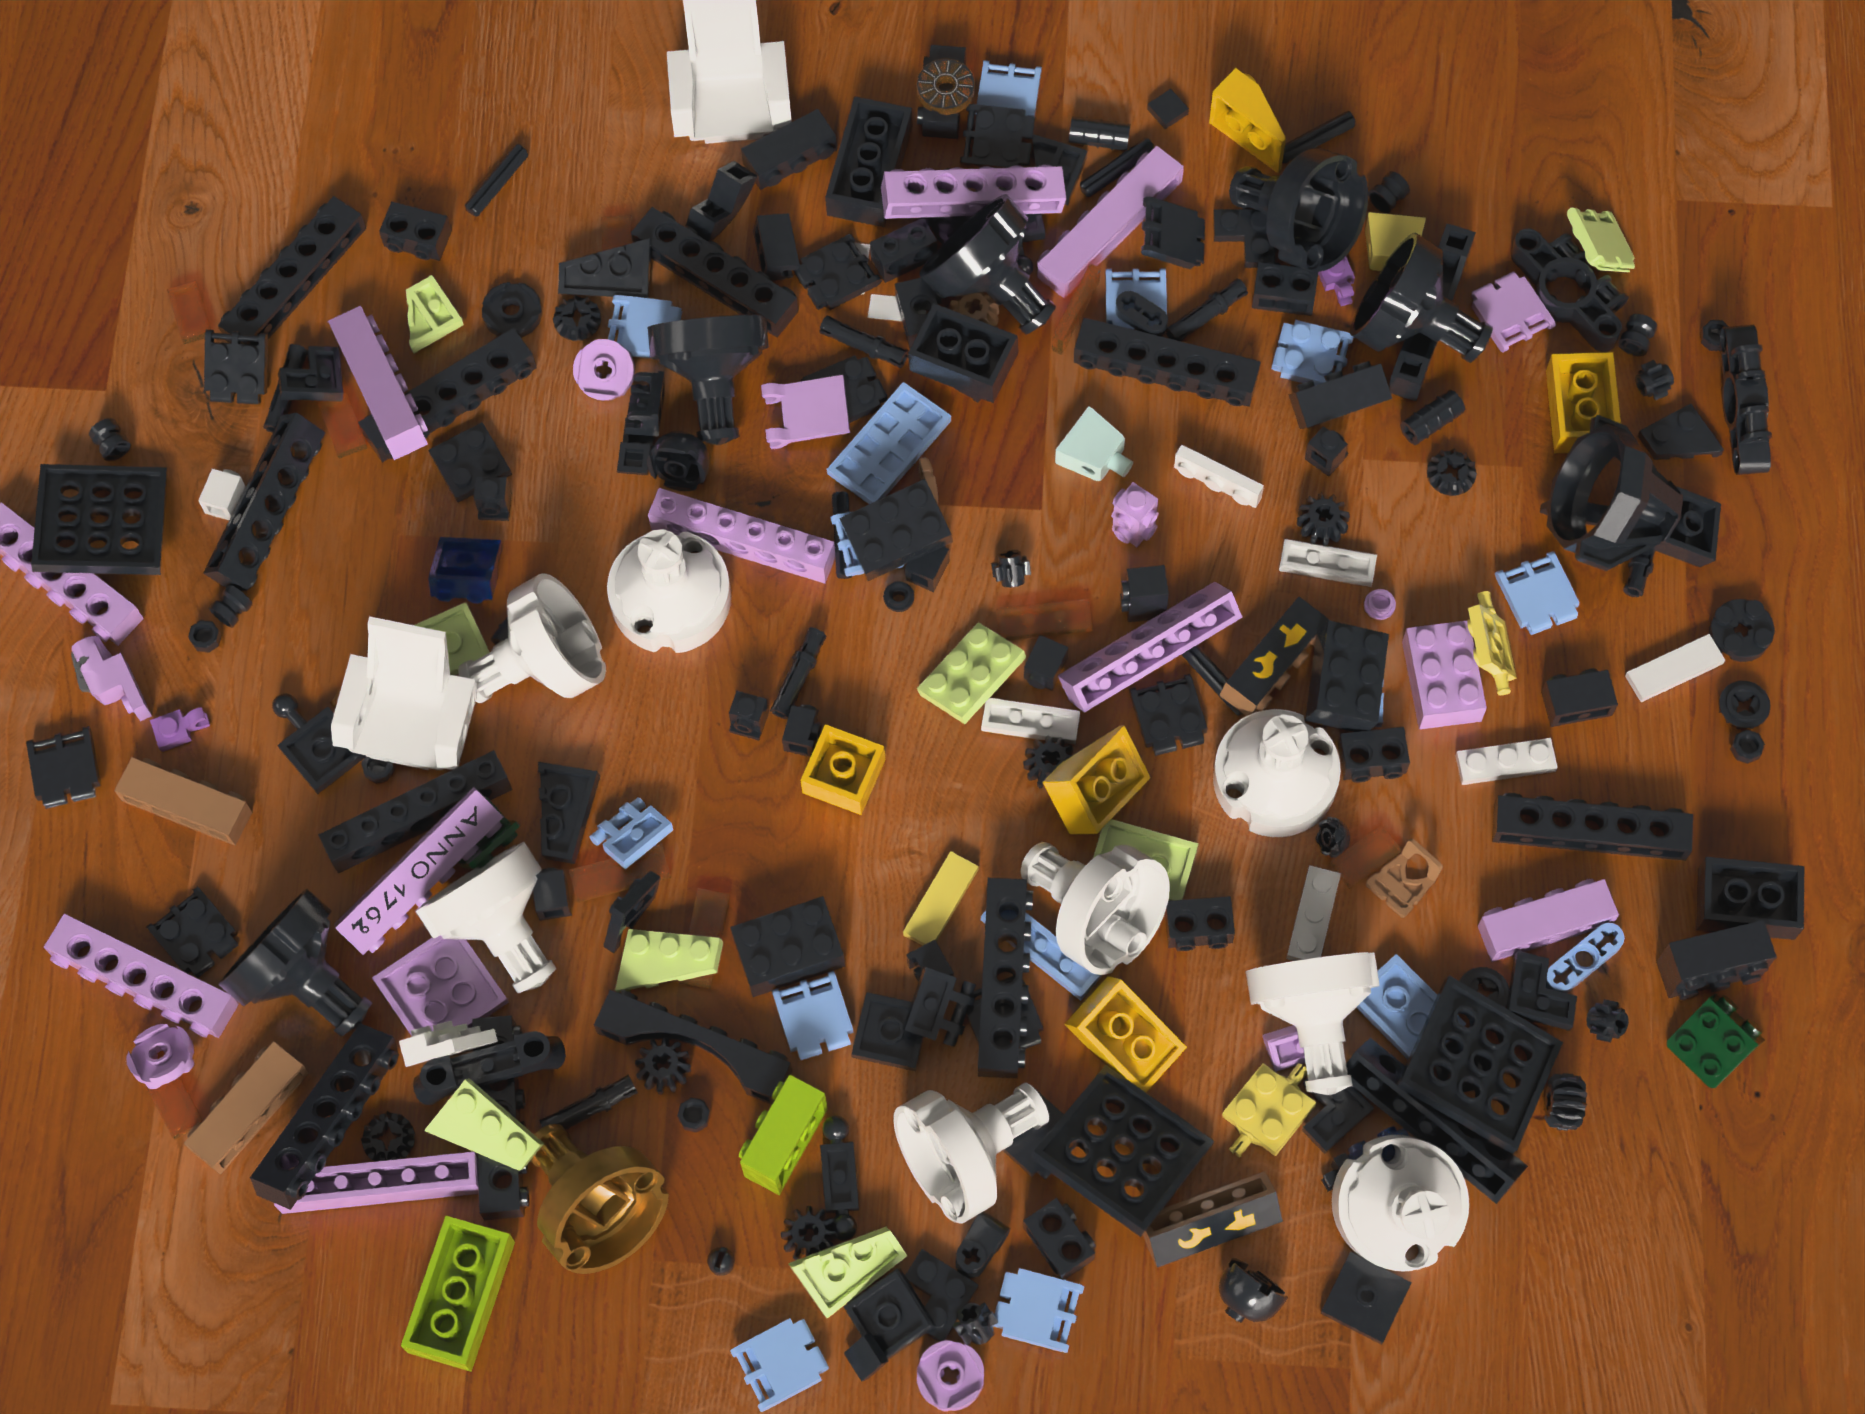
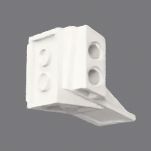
M683 0L689 50L667 52L674 137L689 136L691 141L705 140V144L760 139L765 134H770L778 130L777 128H782L791 123L784 41L760 42L756 0Z
M369 616L368 657L350 655L331 724L333 746L347 748L353 753L366 755V757L390 761L429 770V768L435 770H442L443 768L454 770L458 768L477 698L475 679L450 675L446 632Z

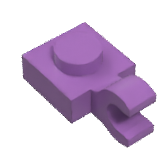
M1345 256L1334 267L1318 272L1325 291L1335 290L1340 306L1352 304L1351 296L1354 295L1351 284H1354L1355 276Z
M202 707L191 710L185 717L184 713L179 709L150 720L158 748L162 752L191 742L190 732L210 726L208 715L204 713Z

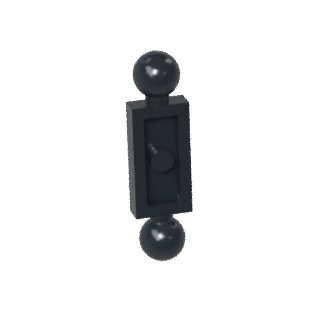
M834 1115L827 1118L823 1124V1134L830 1141V1144L820 1145L826 1213H836L830 1230L836 1231L838 1240L845 1241L851 1239L857 1231V1223L849 1215V1211L859 1210L855 1152L853 1142H843L849 1132L847 1121L841 1116Z

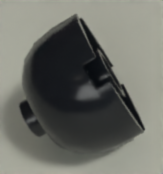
M671 431L661 436L647 457V468L651 476L656 480L658 475L665 481L664 486L677 491H693L697 489L699 484L704 483L710 466V456L706 445L698 437L683 431Z
M1231 1258L1219 1281L1220 1297L1228 1306L1225 1312L1240 1323L1245 1318L1253 1322H1262L1272 1318L1288 1299V1296L1284 1295V1290L1260 1271H1246L1249 1264L1237 1258Z

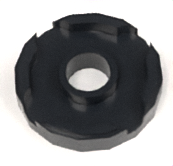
M519 282L518 284L502 283L492 288L484 297L482 303L483 321L488 330L497 337L514 328L522 338L533 332L539 325L542 317L541 301L535 290ZM510 305L520 308L514 315H506L504 313V310Z

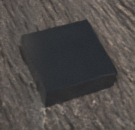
M1169 89L1147 105V110L1164 129H1167L1189 113V108L1172 89Z
M871 1332L863 1335L844 1352L861 1381L869 1379L889 1362Z

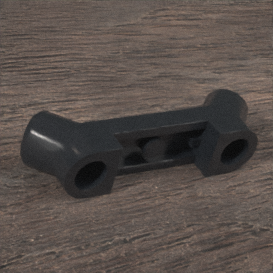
M537 1031L527 1032L514 1036V1040L454 1058H450L447 1055L427 1062L422 1067L420 1074L414 1078L413 1089L421 1103L433 1105L444 1097L453 1095L463 1081L468 1078L479 1087L542 1069H558L563 1065L566 1058L565 1047L558 1036H545Z

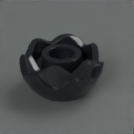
M1327 817V820L1321 821L1319 823V832L1316 835V842L1321 847L1320 852L1323 855H1330V858L1341 855L1350 843L1348 827L1335 817Z

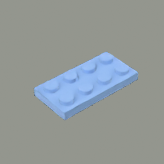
M903 382L827 468V474L868 504L886 497L951 422V415Z

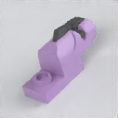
M98 636L84 638L72 645L71 657L78 685L82 692H90L92 696L104 705L121 699L129 714L134 712L140 721L152 716L134 675L121 653L112 656Z

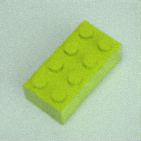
M445 1216L401 1343V1347L407 1353L472 1372L515 1244L509 1233Z

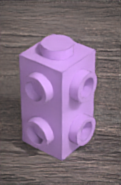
M1132 482L1127 490L1121 489L1113 500L1114 511L1111 515L1113 518L1112 531L1122 542H1130L1138 547L1143 539L1148 541L1157 529L1155 523L1159 512H1157L1158 498Z

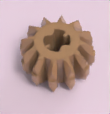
M985 292L956 296V300H951L949 304L950 310L992 326H997L999 306L994 303V300L989 295L985 296Z

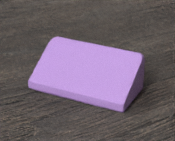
M1292 1025L1262 1036L1275 1072L1295 1066L1298 1063H1305L1304 1050L1300 1048L1296 1026Z

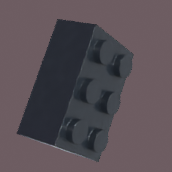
M934 303L908 352L910 371L994 403L1019 353L1018 336Z
M926 479L839 518L867 581L953 542L952 534Z
M1328 620L1317 631L1305 721L1353 732L1369 731L1378 724L1389 634Z
M1705 857L1698 868L1696 930L1716 932L1764 920L1770 938L1795 940L1804 929L1805 866Z
M823 896L730 927L753 997L845 967L844 954Z
M1762 920L1671 942L1667 945L1656 963L1668 998L1679 996L1680 1000H1686L1699 995L1698 991L1711 989V992H1719L1729 988L1731 983L1742 981L1743 985L1758 982L1762 979L1761 976L1769 970L1770 965L1777 956L1765 922Z

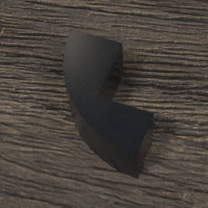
M732 161L719 168L708 199L691 208L685 227H692L701 238L708 242L716 238L731 223L742 208L754 186L757 175L736 161Z

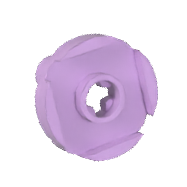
M608 339L594 340L586 345L583 350L581 349L575 357L573 364L574 378L580 389L591 398L609 401L626 394L634 380L635 364L632 355L615 341ZM603 361H607L608 367L612 368V373L607 374L605 379L601 378V373L596 372L597 366H602Z
M158 1024L146 1029L133 1041L136 1046L131 1054L128 1051L126 1058L127 1066L134 1077L148 1088L157 1089L164 1084L172 1082L193 1068L194 1045L183 1028L179 1026L177 1028H169L167 1024ZM163 1050L166 1054L163 1057L157 1059V1053Z
M941 1341L932 1345L923 1353L917 1367V1385L923 1398L929 1404L937 1407V1409L941 1411L961 1410L971 1405L984 1387V1366L980 1356L972 1347L959 1342ZM949 1367L952 1371L958 1369L960 1374L956 1377L957 1383H944L941 1379L945 1375L943 1369Z

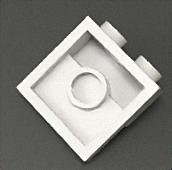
M452 1021L433 1025L434 1031H431L430 1026L412 1030V1037L399 1041L406 1067L447 1055H456L498 1042L495 1029L481 1032L480 1026L468 1029L467 1023L453 1026Z

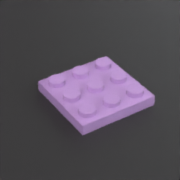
M441 935L434 939L431 938L372 977L410 1035L412 1030L430 1026L431 1031H434L433 1025L452 1021L453 1026L467 1023L469 1029L473 1027L472 1019L486 1018L509 1003L466 939H443Z

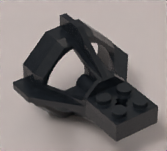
M1600 415L1591 418L1590 432L1576 439L1552 480L1550 500L1542 503L1540 506V513L1548 515V529L1563 549L1574 552L1576 560L1604 571L1649 549L1698 567L1716 561L1721 503L1677 487L1671 480L1668 481L1657 471L1652 459L1642 449L1626 425ZM1613 457H1616L1621 462L1620 474L1610 505L1589 503L1588 499L1597 477L1606 464ZM1586 524L1596 525L1591 531L1587 533Z

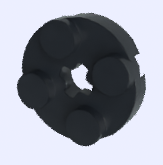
M1735 599L1724 603L1716 610L1709 626V634L1721 653L1724 652L1726 655L1731 656L1732 660L1748 662L1761 657L1771 645L1775 634V627L1770 614L1764 609L1760 601ZM1738 624H1742L1749 629L1746 637H1743L1741 632L1735 633L1734 629L1737 628Z

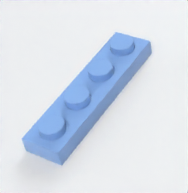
M1004 910L1000 914L1005 920H1013L1018 916L1013 910ZM986 911L981 915L983 923L986 921ZM1025 912V921L1032 923L1031 941H1024V953H1030V961L1081 1001L1101 978V975L1090 972L1064 955L1058 946L1057 937ZM1007 941L1014 948H1016V945L1012 941Z

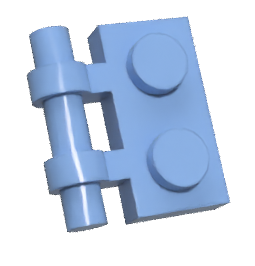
M639 797L631 803L626 802L619 808L618 814L609 821L604 820L597 826L598 830L589 836L596 846L606 839L607 841L602 844L604 851L624 869H627L673 831L672 823L651 805L640 813L646 805ZM626 822H629V823H628L627 825H625L622 829L618 830V829H619L621 826H623Z

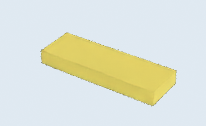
M950 851L904 929L903 935L922 946L933 940L937 942L978 872L979 866Z

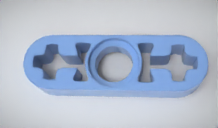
M1613 923L1600 925L1549 967L1546 988L1563 993L1571 991L1620 950L1625 939L1622 929ZM1604 935H1614L1613 944L1607 943L1600 951L1596 948ZM1580 951L1590 953L1593 957V964L1589 967L1580 966L1575 959L1576 953ZM1570 966L1573 972L1566 978V985L1562 982L1554 983L1555 973L1562 975Z

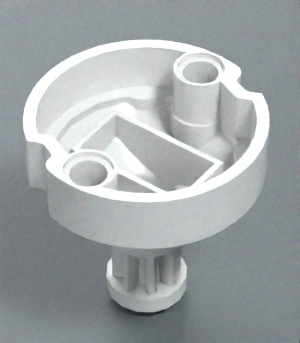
M664 529L653 530L627 545L617 556L609 572L607 594L614 620L621 632L631 642L643 649L656 652L664 646L671 647L676 653L692 650L710 640L719 631L728 616L731 606V587L726 565L718 551L706 540L695 534L685 531L678 536ZM644 625L652 627L646 633L638 632V629Z
M543 573L510 591L507 598V607L509 608L507 610L508 638L493 646L490 653L475 661L468 660L461 664L458 669L460 677L475 679L476 702L478 703L489 700L494 692L510 683L517 684L530 676L560 696L574 698L601 683L606 674V664L600 654L602 646L588 615L567 587L553 576Z
M1281 709L1255 712L1239 720L1224 735L1218 747L1214 764V790L1226 814L1232 819H1244L1248 822L1249 831L1267 837L1296 835L1313 827L1329 811L1340 780L1339 755L1326 731L1320 727L1314 729L1306 724L1304 715ZM1313 749H1321L1326 755H1320ZM1237 789L1242 793V796L1232 798L1226 791Z
M525 842L517 846L514 845L496 855L481 869L478 867L435 894L415 910L433 939L441 935L443 939L483 940L493 956L499 957L514 980L513 987L517 993L542 986L556 970L552 960L547 961L531 936L533 931L523 916L524 909L537 881L536 875L542 870Z
M1041 842L1029 850L1021 865L1022 879H1027V883L1031 886H1041L1051 893L1052 898L1061 904L1056 924V937L1062 953L1094 974H1110L1118 964L1124 963L1127 965L1132 962L1149 944L1164 917L1170 891L1168 874L1159 862L1132 846H1115L1112 851L1097 855L1085 866L1079 861H1069L1059 855L1057 848L1050 843Z
M1362 952L1326 956L1247 970L1246 977L1250 1004H1260L1262 1010L1297 1028L1299 1045L1304 1050L1308 1081H1305L1307 1092L1332 1095L1352 1086L1351 1075L1347 1074L1343 1042L1346 1041L1343 1020L1371 994V988L1380 986L1375 953Z
M1023 1083L1016 1087L1013 1095L996 1105L987 1104L973 1113L950 1100L946 1101L943 1095L933 1090L923 1092L897 1107L894 1112L896 1137L914 1178L932 1203L936 1202L941 1207L947 1218L961 1224L995 1204L997 1199L996 1154L1011 1146L1015 1137L1032 1127L1040 1129L1049 1122L1048 1110L1043 1099L1028 1083Z
M1388 1135L1366 1142L1363 1146L1362 1156L1356 1160L1346 1159L1333 1186L1332 1211L1341 1236L1357 1254L1385 1269L1413 1271L1436 1263L1438 1259L1437 1253L1444 1246L1454 1247L1459 1241L1468 1219L1469 1195L1466 1182L1458 1166L1441 1149L1415 1137ZM1392 1144L1395 1148V1156L1392 1160L1385 1162L1382 1158V1150L1385 1146ZM1417 1244L1419 1249L1417 1257L1407 1261L1405 1253L1412 1245Z

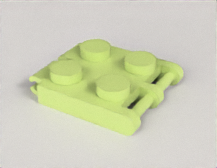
M1570 208L1567 211V217L1573 227V234L1580 241L1585 251V258L1592 266H1596L1598 270L1630 272L1629 269L1635 268L1633 262L1635 257L1611 211L1597 213L1595 210L1587 209L1585 212H1581L1578 208Z

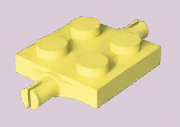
M1483 591L1477 594L1479 605L1468 608L1470 619L1467 621V625L1476 646L1473 650V655L1477 665L1491 673L1493 678H1495L1497 694L1506 695L1511 692L1508 681L1517 679L1506 624L1503 619L1498 617L1493 608L1491 593Z
M1262 1063L1222 1113V1117L1233 1124L1241 1134L1229 1148L1233 1154L1236 1153V1156L1240 1158L1251 1143L1262 1146L1274 1156L1279 1153L1316 1107V1102L1304 1094L1297 1086L1307 1074L1305 1066L1302 1068V1064L1298 1063L1289 1076L1285 1077L1277 1074Z

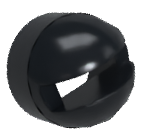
M717 1247L709 1253L707 1263L709 1269L714 1274L724 1276L733 1270L735 1259L729 1249ZM720 1252H723L725 1255L721 1267L717 1268L715 1267Z

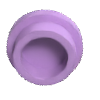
M1384 589L1373 590L1365 598L1364 609L1373 619H1387L1395 611V599L1390 592Z

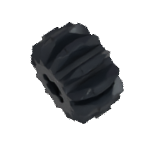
M1321 492L1318 494L1317 500L1309 496L1306 499V505H1301L1298 509L1300 516L1297 517V527L1302 528V537L1311 535L1310 542L1312 544H1315L1317 539L1322 540L1324 546L1328 545L1329 539L1337 543L1341 538V534L1347 533V522L1350 519V514L1344 511L1346 506L1344 501L1335 503L1336 497L1334 494L1329 499H1325ZM1321 517L1326 518V521H1321Z
M1048 735L1045 738V744L1036 739L1033 742L1034 749L1027 748L1025 751V756L1028 759L1023 762V768L1029 770L1027 774L1029 781L1038 779L1037 787L1039 789L1044 786L1043 781L1062 762L1073 756L1074 748L1072 745L1063 747L1064 739L1062 737L1056 743H1052V738Z
M667 1037L663 1038L661 1046H658L657 1042L651 1039L650 1045L652 1049L649 1051L642 1047L639 1052L643 1058L635 1060V1066L641 1069L636 1074L638 1080H646L644 1086L647 1090L652 1089L656 1085L658 1094H663L665 1086H669L670 1091L675 1092L677 1089L674 1082L677 1081L680 1084H685L687 1079L682 1073L691 1072V1065L686 1063L690 1058L688 1051L680 1052L682 1045L678 1041L670 1047V1041ZM668 1061V1069L662 1067L658 1070L657 1064L659 1062L665 1064Z
M1569 1073L1554 1074L1548 1080V1086L1545 1088L1544 1118L1549 1127L1568 1131V1129L1576 1130L1582 1125L1583 1118L1585 1117V1108L1587 1106L1586 1084L1581 1076H1573V1074Z
M812 1206L806 1207V1215L804 1216L801 1215L798 1209H795L793 1213L796 1221L787 1218L784 1220V1225L790 1230L782 1231L781 1239L788 1241L784 1245L785 1252L795 1250L793 1254L795 1261L801 1259L804 1254L809 1256L823 1249L835 1246L829 1241L835 1240L838 1237L835 1230H829L830 1226L834 1223V1219L828 1218L824 1220L826 1215L824 1209H820L815 1216H813ZM807 1229H813L815 1235H813L812 1241L808 1242L805 1240V1236L801 1237V1235L807 1234Z

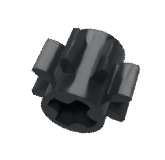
M1655 360L1641 365L1642 370L1638 371L1639 375L1635 377L1639 392L1643 396H1653L1654 400L1669 395L1668 390L1674 384V377L1668 365L1656 364Z
M1018 550L1003 551L998 554V562L991 563L993 577L996 578L997 582L1001 581L1003 587L1021 586L1025 583L1024 576L1031 575L1030 560H1027L1026 556L1021 557V552Z
M1604 999L1603 1004L1596 1003L1589 1010L1586 1022L1590 1033L1597 1034L1596 1040L1611 1043L1612 1038L1619 1039L1626 1032L1629 1023L1628 1015L1625 1013V1009L1618 1008L1619 1002Z
M971 1302L957 1312L959 1322L955 1323L953 1327L966 1345L970 1344L971 1341L981 1345L994 1336L993 1325L997 1324L998 1320L985 1302L980 1306Z

